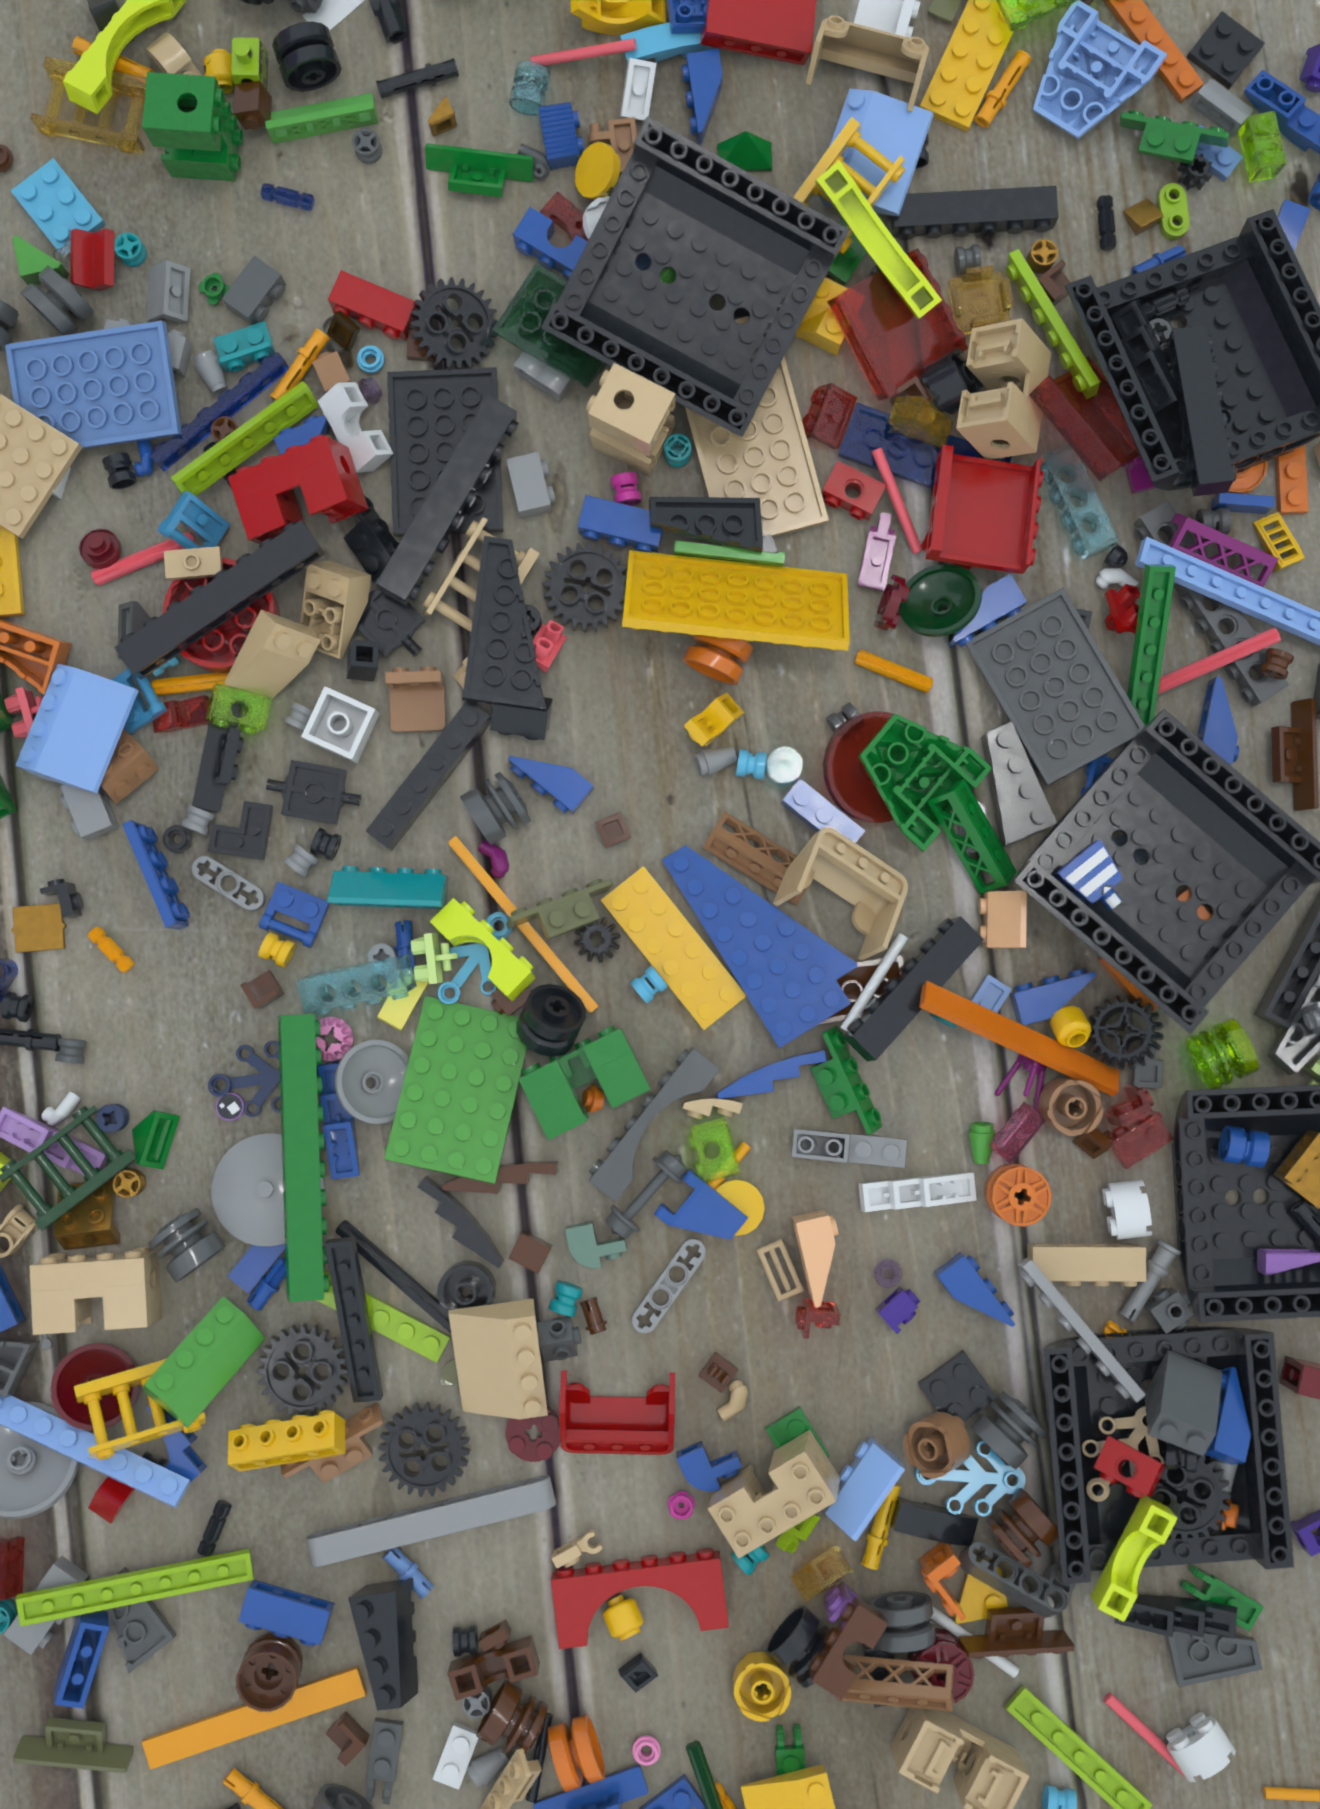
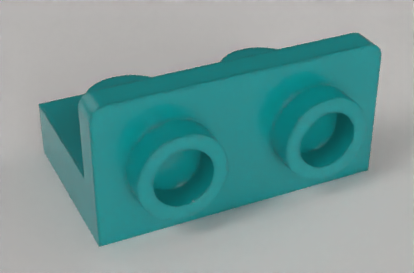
M265 321L213 338L219 355V363L225 372H238L248 364L254 362L264 363L269 361L272 356L277 355Z

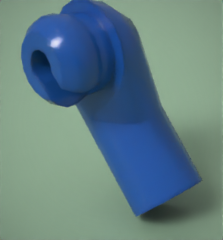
M151 440L137 441L142 462H136L134 470L139 477L150 476L154 471V451Z

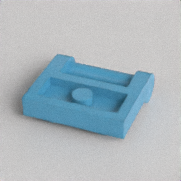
M184 491L168 517L160 523L158 532L164 537L169 536L185 549L216 547L229 528L230 523L191 492ZM179 522L204 540L203 545L198 546L176 529Z
M127 667L125 671L113 678L112 681L137 689L132 680L135 678L150 706L148 709L138 692L124 726V729L129 734H134L164 714L167 708L164 702L159 701L148 678L144 677L140 680Z

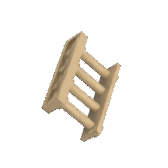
M482 517L478 522L472 521L465 533L469 538L436 593L430 591L423 603L426 609L423 614L427 617L435 609L471 632L473 620L440 599L447 587L450 586L475 602L477 590L456 578L455 574L462 562L474 570L480 571L481 560L468 552L476 539L483 542L484 536L494 537L483 530L488 521L486 518ZM531 547L525 550V552L514 550L520 584H522L540 554Z

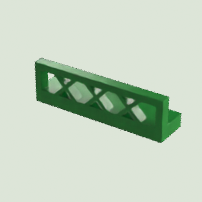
M965 779L956 781L948 791L930 797L927 803L979 893L982 894L1008 885L1017 871ZM948 799L953 808L952 814L943 811L938 802ZM954 823L964 827L966 831L965 837L955 833L953 829ZM967 847L977 850L980 855L979 861L969 857L966 852ZM983 870L990 873L994 881L985 884L979 875L980 871Z

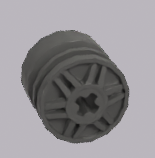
M501 772L494 775L501 785L500 787L495 789L489 779L485 780L489 792L487 795L484 796L479 789L474 787L460 796L471 817L491 846L506 837L503 823L508 822L513 829L518 830L519 827L513 817L519 814L525 825L531 821L522 797L513 783L505 778Z
M198 1208L188 1213L180 1214L168 1222L148 1243L151 1249H155L162 1243L165 1244L166 1247L156 1255L158 1259L169 1254L173 1255L174 1258L168 1263L166 1270L176 1283L225 1248V1244L216 1232L209 1233L203 1237L199 1233L207 1225L208 1221L206 1219L194 1226L192 1222L202 1214Z
M1003 1391L998 1397L1007 1405L1005 1410L993 1402L991 1406L998 1417L994 1420L983 1413L971 1428L993 1451L1016 1470L1028 1457L1021 1444L1026 1441L1031 1446L1037 1447L1039 1444L1030 1434L1035 1431L1042 1439H1045L1048 1433L1044 1430L1039 1419L1021 1401L1008 1396Z

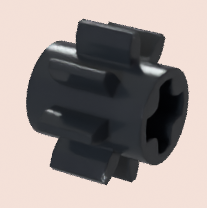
M1202 153L1200 156L1194 157L1193 164L1181 162L1177 170L1182 174L1177 181L1182 182L1186 186V190L1194 187L1201 190L1205 182H1209L1213 175L1211 172H1208L1212 162H1208Z

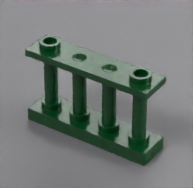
M95 1105L90 1109L86 1106L79 1109L72 1115L74 1120L20 1161L17 1162L13 1159L0 1169L2 1172L0 1181L3 1183L11 1178L37 1210L36 1215L38 1219L34 1223L41 1232L136 1160L130 1149L125 1153L121 1149L118 1151L91 1118L98 1110ZM81 1124L108 1156L107 1161L109 1165L101 1171L98 1167L94 1168L67 1135ZM57 1142L60 1143L85 1175L84 1179L86 1182L78 1189L74 1185L70 1186L44 1153ZM33 1160L37 1162L61 1192L60 1197L62 1201L54 1207L50 1203L46 1204L20 1171Z

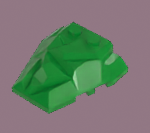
M893 714L858 755L901 833L921 852H924L941 832V829L938 828L939 822L927 800L932 796L948 791L956 781L965 779L970 790L976 789L992 769L973 749L967 746L961 747L950 742L949 738L943 735L937 736L927 731L925 727L897 714ZM948 799L938 802L943 811L949 813L952 810Z

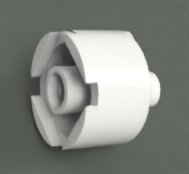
M1142 1179L1108 1183L1107 1188L1102 1189L1104 1206L1106 1205L1107 1208H1110L1111 1216L1106 1217L1109 1234L1111 1233V1236H1115L1117 1240L1152 1236V1231L1146 1229V1226L1152 1225L1147 1193H1142V1190H1140V1186H1145Z
M1203 1712L1192 1716L1189 1720L1190 1725L1183 1730L1175 1728L1166 1735L1168 1740L1167 1749L1189 1782H1196L1193 1778L1194 1776L1201 1775L1204 1780L1215 1775L1230 1763L1227 1757L1230 1752L1234 1756L1236 1753V1749L1215 1717H1206Z

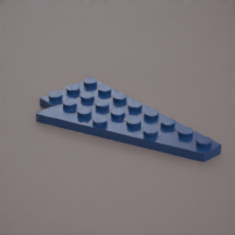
M686 845L662 859L779 1048L851 1004L836 980L857 968L858 965L855 961Z

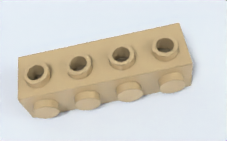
M1027 1243V1258L1035 1263L1052 1285L1053 1281H1064L1066 1286H1081V1281H1092L1093 1286H1109V1282H1120L1121 1286L1134 1287L1137 1286V1282H1146V1247L1140 1244Z

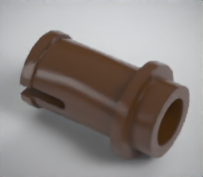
M597 1297L580 1302L588 1325L586 1330H589L590 1335L607 1330L605 1326L607 1320H603Z

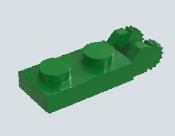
M1191 1565L1189 1571L1195 1577L1207 1582L1206 1586L1201 1591L1194 1584L1185 1580L1182 1581L1180 1586L1199 1600L1238 1607L1237 1624L1250 1632L1264 1607L1213 1574L1210 1576L1200 1568Z
M794 1724L793 1728L795 1745H784L785 1731L783 1725H776L777 1746H775L777 1776L805 1769L804 1746L802 1744L800 1724Z

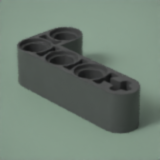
M981 1541L975 1542L963 1549L958 1558L961 1563L960 1567L966 1573L1045 1618L1052 1617L1067 1608L1076 1584H1062V1581L1057 1576V1570L1061 1572L1060 1561L1047 1567L1041 1576ZM997 1566L1004 1572V1578L998 1574ZM1022 1581L1028 1585L1029 1593L1024 1590ZM1048 1596L1054 1601V1607L1049 1604Z

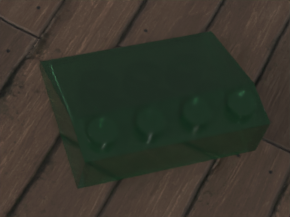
M536 263L494 326L492 332L587 389L607 364L541 329L553 303L558 302L567 281Z

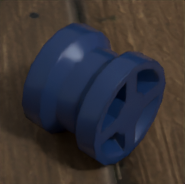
M121 1104L105 1105L99 1109L96 1115L98 1127L105 1132L120 1131L128 1125L130 1120L128 1109Z

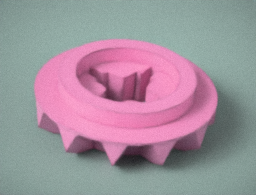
M325 1017L319 1020L320 1035H329L333 1027H335L333 1031L335 1032L334 1037L342 1041V1043H332L328 1050H326L327 1041L322 1037H316V1048L321 1049L322 1060L336 1061L341 1059L352 1048L353 1033L350 1026L344 1020L337 1017Z

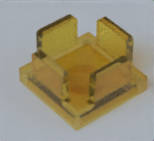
M993 265L967 268L962 277L949 279L948 288L956 335L969 334L972 328L1011 321L1010 308L1013 304L1010 278H1004L1003 271L994 272Z

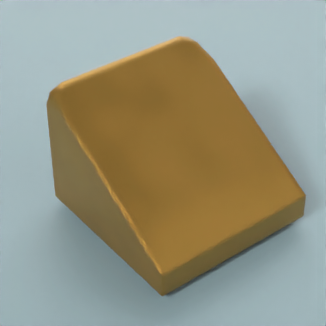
M447 96L442 99L428 119L432 136L439 135L457 126L455 114Z
M1148 198L1123 211L1135 235L1159 224L1164 217L1162 212Z

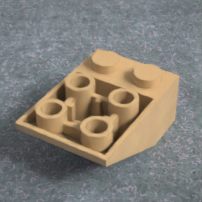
M330 560L313 562L307 566L300 624L307 626L321 639L316 648L317 651L342 659L368 603L370 574Z

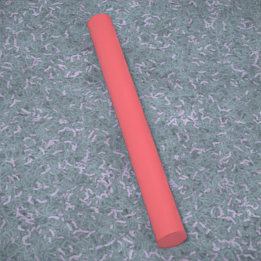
M632 38L531 56L530 61L532 68L633 51L637 50L636 39Z
M882 447L872 451V455L883 482L887 485V492L912 554L918 553L923 550L883 449Z
M1108 1693L1103 1701L1184 1776L1168 1751L1167 1745L1112 1693Z

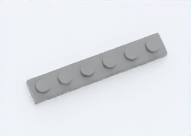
M1029 1258L1021 1261L1018 1264L1022 1270L1019 1274L1028 1286L1032 1287L1035 1285L1041 1292L1038 1296L1039 1299L1049 1310L1053 1307L1060 1316L1057 1320L1068 1332L1071 1330L1075 1332L1079 1337L1076 1342L1087 1355L1091 1352L1098 1361L1095 1365L1106 1377L1109 1375L1113 1377L1117 1382L1114 1387L1125 1400L1127 1398L1135 1402L1141 1400L1145 1393L1035 1263Z

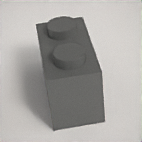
M254 256L222 300L228 310L249 325H254L266 318L269 312L268 308L274 300H279L283 295L286 283L280 273Z

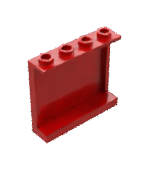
M707 0L705 27L701 33L700 45L805 65L812 53L816 0Z
M942 445L936 459L925 559L1024 574L1027 568L1034 564L1036 549L1032 548L1033 539L1037 537L1039 526L1035 522V514L1039 512L1041 497L1037 496L1038 487H1041L1044 477V471H1040L1041 460L1037 459L1033 466L957 455L953 454L954 446Z

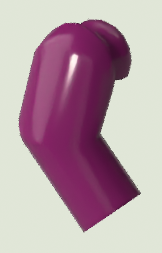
M483 839L478 852L490 857L493 867L491 874L496 878H503L510 866L505 850L494 844L491 846L487 840Z

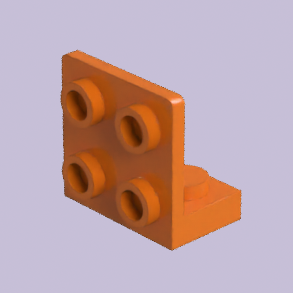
M939 1542L919 1558L923 1567L920 1572L930 1590L934 1594L939 1591L937 1594L950 1616L953 1617L956 1614L963 1621L966 1619V1616L959 1601L942 1580L943 1577L947 1579L955 1574L958 1570L957 1566L961 1563L951 1544Z

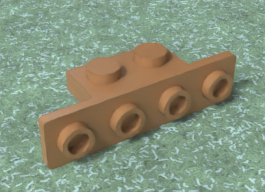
M375 1403L368 1408H364L356 1415L345 1420V1454L280 1465L282 1476L286 1479L310 1466L320 1480L325 1483L372 1457V1448L363 1438V1435L384 1423L379 1404Z

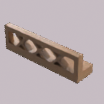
M724 812L702 847L776 894L786 869L796 858L795 854L727 812ZM726 823L734 828L736 833H730L722 828L723 824ZM748 840L757 842L760 848L751 846ZM771 854L778 855L782 858L783 862H777L772 858ZM808 887L788 901L797 906Z
M843 1655L846 1661L856 1665L861 1672L854 1679L842 1701L953 1712V1665ZM877 1667H882L890 1675L883 1681H876L870 1673ZM905 1670H913L919 1678L912 1684L903 1683L898 1676ZM934 1673H945L946 1687L933 1686L927 1679Z

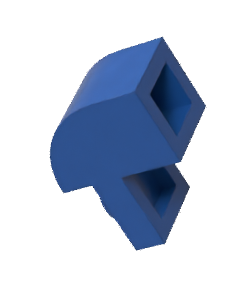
M702 1441L676 1452V1459L684 1477L693 1487L702 1491L720 1490L718 1477L722 1476L725 1479L734 1476L739 1472L738 1469L742 1467L737 1450L710 1461Z

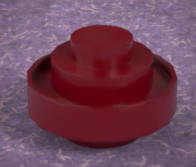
M107 529L90 531L83 537L79 545L80 556L88 566L96 569L107 568L116 563L122 551L121 543L116 535Z

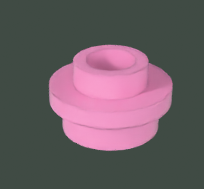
M643 1735L635 1740L632 1754L639 1764L648 1766L654 1764L659 1759L661 1748L656 1738L650 1735ZM648 1745L652 1750L649 1753H644L641 1748Z

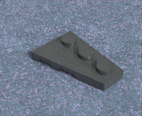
M125 1567V1568L122 1569L120 1572H118L116 1575H118V1574H123V1573H128L129 1571H128V1569ZM152 1601L107 1609L118 1634L117 1640L120 1649H123L127 1661L128 1673L136 1669L177 1635Z
M1174 1631L1172 1637L1166 1636L1176 1683L1179 1687L1262 1670L1257 1642L1253 1637L1235 1635L1234 1638L1205 1632L1202 1638Z

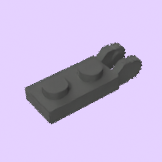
M376 1718L374 1721L366 1777L368 1783L365 1802H372L375 1795V1781L379 1780L386 1781L382 1795L383 1804L389 1805L393 1782H395L404 1721Z

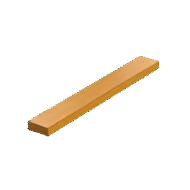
M454 836L448 841L450 847L506 914L511 917V913L517 910V908L457 836ZM529 922L517 925L567 987L582 1000L589 1013L594 1012L599 1006Z
M358 1665L297 1686L291 1700L282 1708L272 1712H259L244 1704L144 1738L142 1745L149 1768L151 1770L365 1697L367 1695L366 1686Z

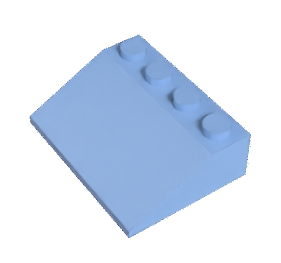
M849 89L831 144L849 119L853 117L861 124L862 129L860 133L862 134V139L892 163H895L899 156L905 159L903 167L906 170L896 184L894 182L889 184L872 207L875 213L899 216L933 118V112L915 105L912 112L907 111L909 103L876 91ZM848 147L842 155L847 165L875 187L879 185L887 174L855 147L852 149ZM862 192L865 198L868 199L869 196ZM818 195L825 207H833L832 204Z
M57 663L15 766L43 779L97 793L139 690L78 668Z

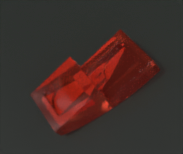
M201 695L182 701L171 700L164 702L167 711L152 721L154 733L171 732L207 725L211 713L209 696Z

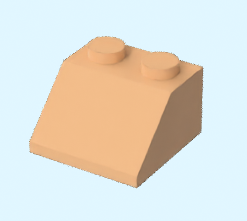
M992 891L983 893V898L979 899V914L983 915V926H979L978 934L984 939L982 941L983 948H1025L1027 892Z

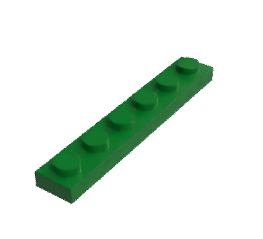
M1145 564L1127 696L1145 726L1155 717L1176 566L1169 564Z

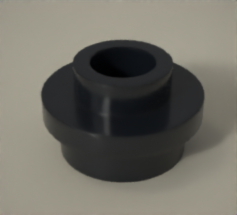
M181 825L170 826L163 835L165 847L175 853L188 849L192 840L189 830ZM177 834L182 836V841L179 844L174 842V837Z

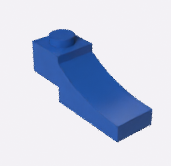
M149 1405L146 1409L148 1410V1412H149V1413L151 1414V1416H152L151 1409H150V1405ZM163 1408L166 1423L177 1421L175 1417ZM183 1430L163 1436L169 1456V1463L165 1466L168 1470L192 1481L207 1467L190 1446L198 1438L194 1432L185 1434Z

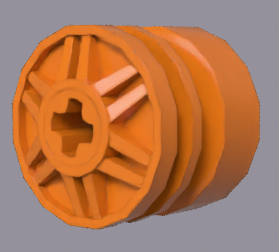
M1007 1163L1000 1165L990 1173L985 1182L984 1197L987 1206L996 1216L1012 1225L1025 1227L1035 1224L1046 1215L1050 1207L1051 1191L1048 1182L1041 1173L1023 1164ZM1022 1191V1193L1026 1194L1024 1199L1018 1200L1014 1197L1015 1192Z

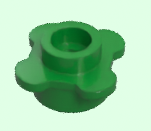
M212 273L199 283L198 289L207 296V301L210 305H217L219 300L230 289V286L222 281L221 274Z

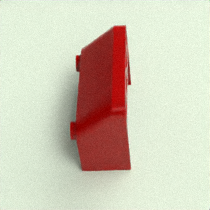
M561 1370L559 1424L561 1448L564 1451L586 1454L665 1455L673 1451L675 1373H669V1387L664 1384L654 1385L647 1391L646 1397L590 1396V1390L581 1383H571L568 1385L567 1370Z

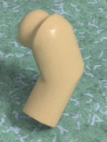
M734 1380L729 1384V1390L731 1391L730 1401L717 1409L724 1422L743 1410L746 1405L748 1390L740 1380Z

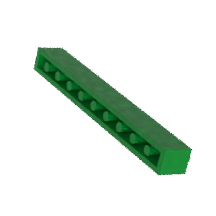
M315 1014L278 1016L286 1293L289 1302L323 1300L324 1292L329 1291L328 1274L323 1275V1263H328L326 1249L322 1245V1235L327 1234L326 1217L322 1218L321 1206H326V1192L320 1186V1178H325V1163L320 1161L319 1150L324 1149L323 1132L319 1133L318 1121H323V1106L318 1104L317 1093H322V1078L317 1076L316 1065H321V1049L316 1048V1037H320V1021L315 1020Z

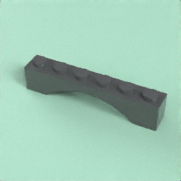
M692 1048L690 1052L685 1049L675 1061L679 1064L673 1074L667 1071L658 1083L662 1087L656 1095L652 1093L648 1095L641 1104L644 1111L638 1118L635 1115L630 1118L623 1127L627 1130L621 1140L615 1137L606 1149L610 1154L604 1161L598 1159L589 1170L592 1174L589 1181L615 1202L633 1180L635 1151L641 1135L649 1122L673 1101L688 1094L703 1091L720 1070V1068L696 1049Z

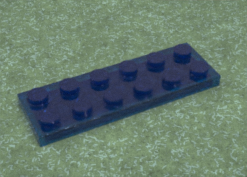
M860 403L855 405L838 457L879 471L872 451L882 447L893 476L933 489L936 459L942 445L954 446L953 454L985 459L967 440ZM1012 456L990 460L1010 463Z

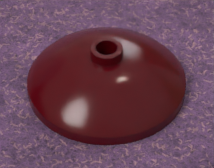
M91 1343L71 1351L58 1364L51 1381V1398L59 1416L73 1427L94 1431L88 1405H85L84 1402H77L74 1386L136 1368L133 1361L121 1349L104 1343ZM139 1385L131 1387L128 1392L131 1407L136 1402ZM113 1393L101 1396L102 1399L99 1401L105 1428L111 1427L122 1420L117 1396H113Z

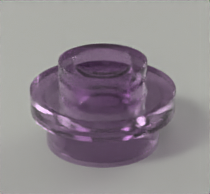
M372 377L359 380V389L366 402H370L373 405L378 403L379 398L383 395L378 383Z
M883 1259L874 1268V1278L883 1287H894L902 1278V1269L896 1261ZM886 1269L893 1270L891 1278H884L883 1272Z

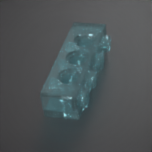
M1072 441L1043 454L1039 459L1041 460L1040 471H1044L1043 481L1046 480L1050 488L1049 497L1052 503L1058 505L1063 527L1066 530L1069 529L1073 538L1071 543L1077 555L1080 554L1082 559L1085 560L1112 548L1119 539L1074 442ZM1058 473H1066L1070 478V482H1062L1058 477ZM1070 497L1078 498L1081 502V507H1074L1070 503ZM1081 522L1090 523L1093 532L1084 531Z
M409 954L311 974L296 981L304 1013L315 1011L316 1016L332 1012L331 1008L340 1006L341 1010H347L357 1007L358 1002L366 1001L367 1005L382 1002V997L392 996V1000L409 996L408 992L417 986ZM379 975L386 979L387 987L380 984ZM353 981L360 984L361 992L354 988ZM328 986L334 989L335 997L329 994Z

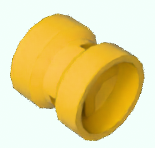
M269 932L261 944L258 957L265 960L272 958L276 965L285 968L294 954L296 943L289 940L280 941L279 935Z

